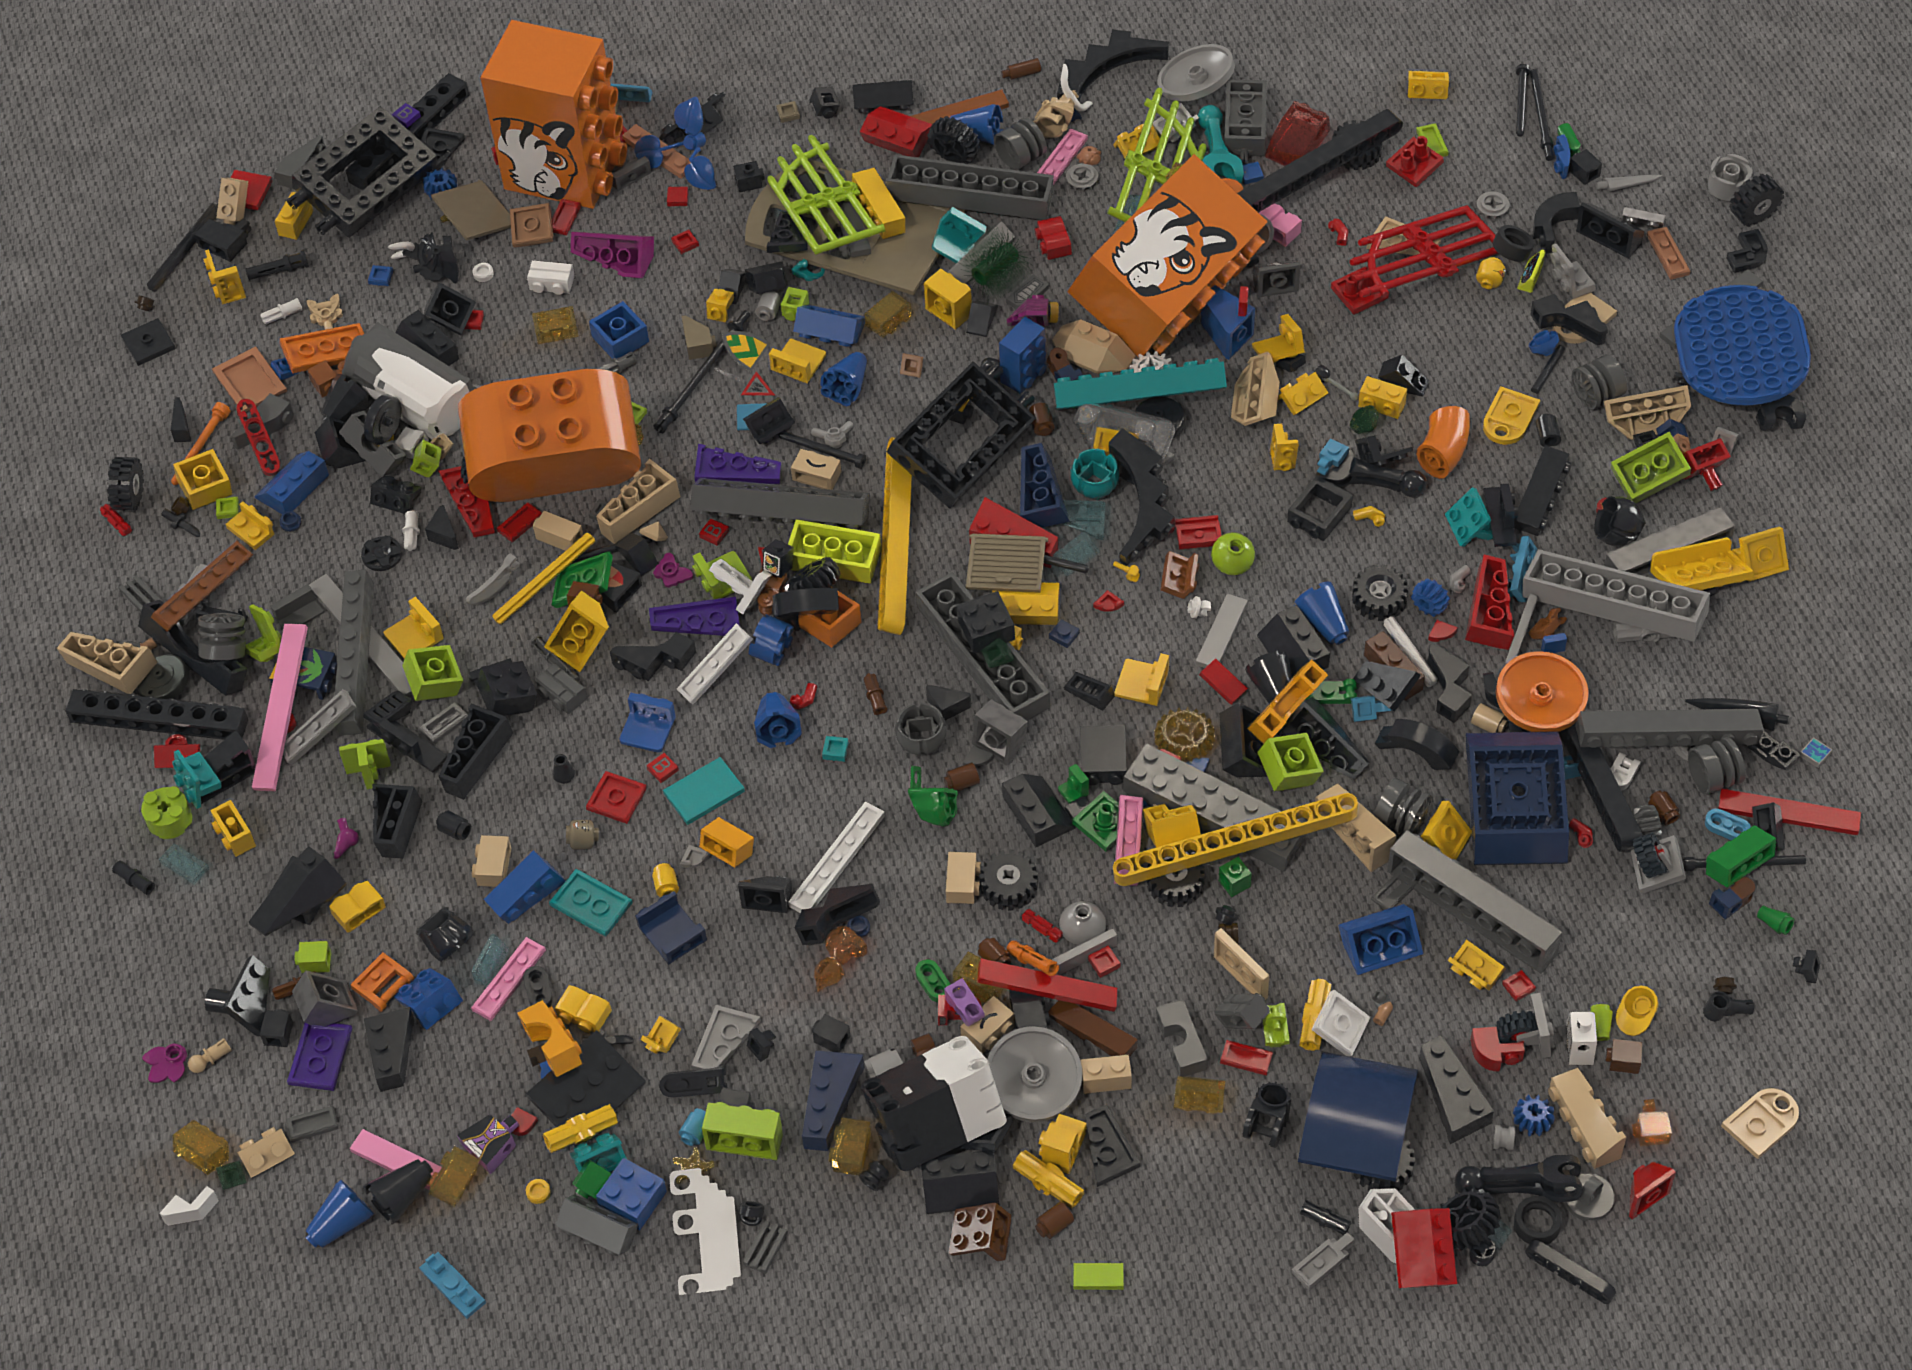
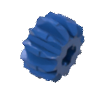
M443 167L438 171L434 169L433 173L427 172V177L423 178L424 192L431 200L432 194L457 187L456 176L452 174L450 169L445 171Z
M1427 578L1418 583L1412 591L1411 598L1414 600L1413 604L1418 606L1419 611H1424L1426 616L1428 614L1433 617L1437 614L1439 615L1449 604L1450 597L1447 595L1448 591L1442 588V584H1437L1436 580L1431 581Z
M1528 1094L1525 1100L1520 1099L1517 1102V1106L1513 1110L1515 1116L1513 1120L1514 1125H1519L1520 1132L1527 1129L1529 1137L1533 1131L1540 1137L1542 1131L1548 1132L1554 1123V1108L1548 1106V1099L1540 1101L1539 1094L1535 1099H1532Z

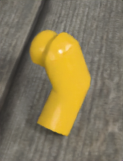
M1373 506L1353 511L1355 521L1368 518L1377 527L1385 523L1384 513Z

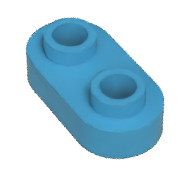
M1712 809L1706 814V828L1729 840H1733L1740 835L1734 831L1738 830L1742 833L1751 828L1746 820L1721 809ZM1713 821H1718L1720 824L1717 825Z

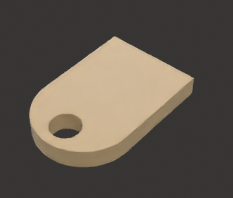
M1592 293L1572 299L1565 305V308L1588 301L1591 307L1596 309L1599 319L1605 324L1617 315V310ZM1552 326V330L1556 331L1560 340L1576 344L1587 341L1573 332L1568 334L1562 332L1563 327Z
M1774 1088L1764 1089L1757 1092L1723 1121L1721 1127L1754 1157L1759 1159L1794 1128L1799 1116L1798 1105L1793 1097L1785 1091ZM1783 1100L1789 1107L1787 1109H1779L1775 1102Z

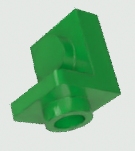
M1074 764L1069 767L1067 782L1058 786V791L1070 804L1082 796L1086 797L1089 795V779L1079 766Z

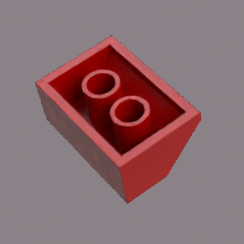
M879 106L867 115L860 134L865 142L904 156L919 158L928 140L927 135L932 124Z
M1437 1208L1391 1212L1399 1288L1441 1287L1457 1284L1450 1209Z

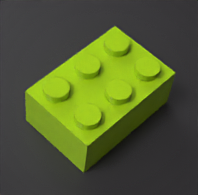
M1670 431L1611 462V470L1627 498L1635 502V504L1689 476L1691 472L1689 464Z
M723 1102L708 1103L702 1125L706 1150L772 1160L778 1159L783 1137L780 1113L771 1109L756 1110L744 1105L739 1107L729 1106Z

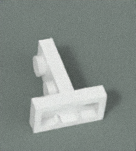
M722 559L714 562L709 569L716 579L726 582L734 592L744 595L736 608L741 614L746 613L752 608L771 577V574L764 570L752 581Z

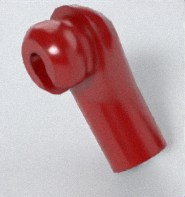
M1334 218L1333 221L1328 223V228L1332 232L1337 231V245L1345 246L1347 244L1348 229L1340 219Z
M808 683L804 695H793L790 698L792 707L801 710L814 702L817 685Z
M1573 818L1569 823V828L1578 834V843L1581 847H1590L1593 843L1592 829L1576 818Z

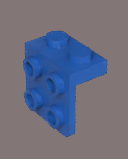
M630 693L628 697L630 714L620 735V743L653 752H661L676 718L673 702L664 698L649 697L645 694Z
M431 968L421 971L410 984L403 985L394 996L396 1001L411 1008L421 1026L426 1030L463 1002L451 980Z

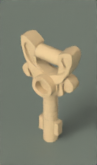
M338 294L333 295L330 301L321 303L307 300V305L311 312V323H318V325L324 326L325 330L333 328L332 324L338 321L337 318L343 316V312L339 308L340 298Z

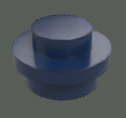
M287 511L282 514L280 526L283 530L295 531L301 526V518L294 511Z
M859 915L848 921L847 931L854 938L865 937L870 931V923L864 916Z

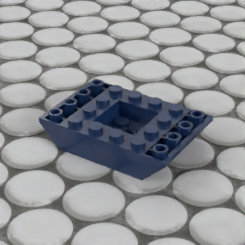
M1558 731L1466 733L1474 865L1567 864L1569 824L1563 746ZM1520 786L1525 790V794L1517 796L1513 793L1512 788Z

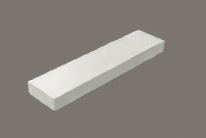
M736 623L680 684L677 690L691 704H694L748 646L753 638Z

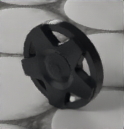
M385 535L366 541L361 551V557L367 568L373 571H386L399 563L402 557V549L395 539ZM396 557L395 560L390 563V559ZM378 562L380 566L373 565L372 563Z

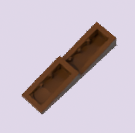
M1058 1000L1048 1011L1051 1019L1083 1041L1089 1040L1110 1056L1129 1055L1130 1057L1137 1049L1138 1039L1075 1003Z

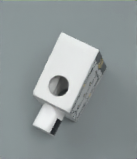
M1570 1012L1566 1022L1569 1065H1593L1597 1045L1595 1014L1593 1012ZM1585 1045V1050H1579L1578 1047Z

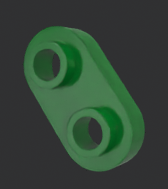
M929 959L922 960L916 966V978L932 1001L938 1002V995H945L944 988L949 986L950 982L935 961ZM925 972L932 973L930 976L924 975ZM941 989L943 993L938 994L935 991Z

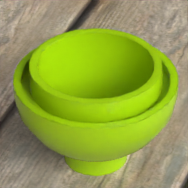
M1231 532L1220 536L1215 541L1211 550V557L1214 565L1221 572L1228 575H1240L1251 568L1255 559V550L1252 542L1246 536ZM1236 546L1239 551L1235 552L1231 547Z

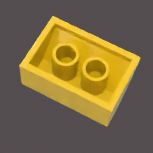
M1042 582L1041 593L998 591L1014 624L1057 625L1059 615V583Z
M581 591L570 603L544 648L579 672H581L609 628L600 603Z

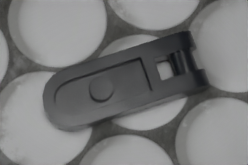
M720 1066L709 1069L669 1072L662 1077L659 1088L663 1095L671 1098L721 1093L722 1087L728 1088L727 1083L724 1082L726 1069ZM714 1077L715 1084L708 1085V1078Z

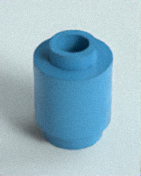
M696 1108L693 1112H690L679 1130L682 1142L689 1146L700 1144L703 1139L702 1125L706 1111Z

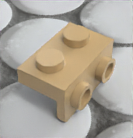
M272 1127L261 1133L263 1138L255 1143L253 1139H250L239 1145L241 1150L237 1154L251 1178L295 1154L282 1129L276 1131Z

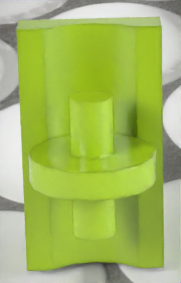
M1285 1003L1267 1005L1270 1012L1262 1019L1265 1046L1273 1048L1289 1044Z

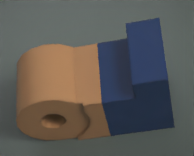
M1668 419L1656 428L1658 436H1662L1670 431L1682 454L1691 450L1684 424Z

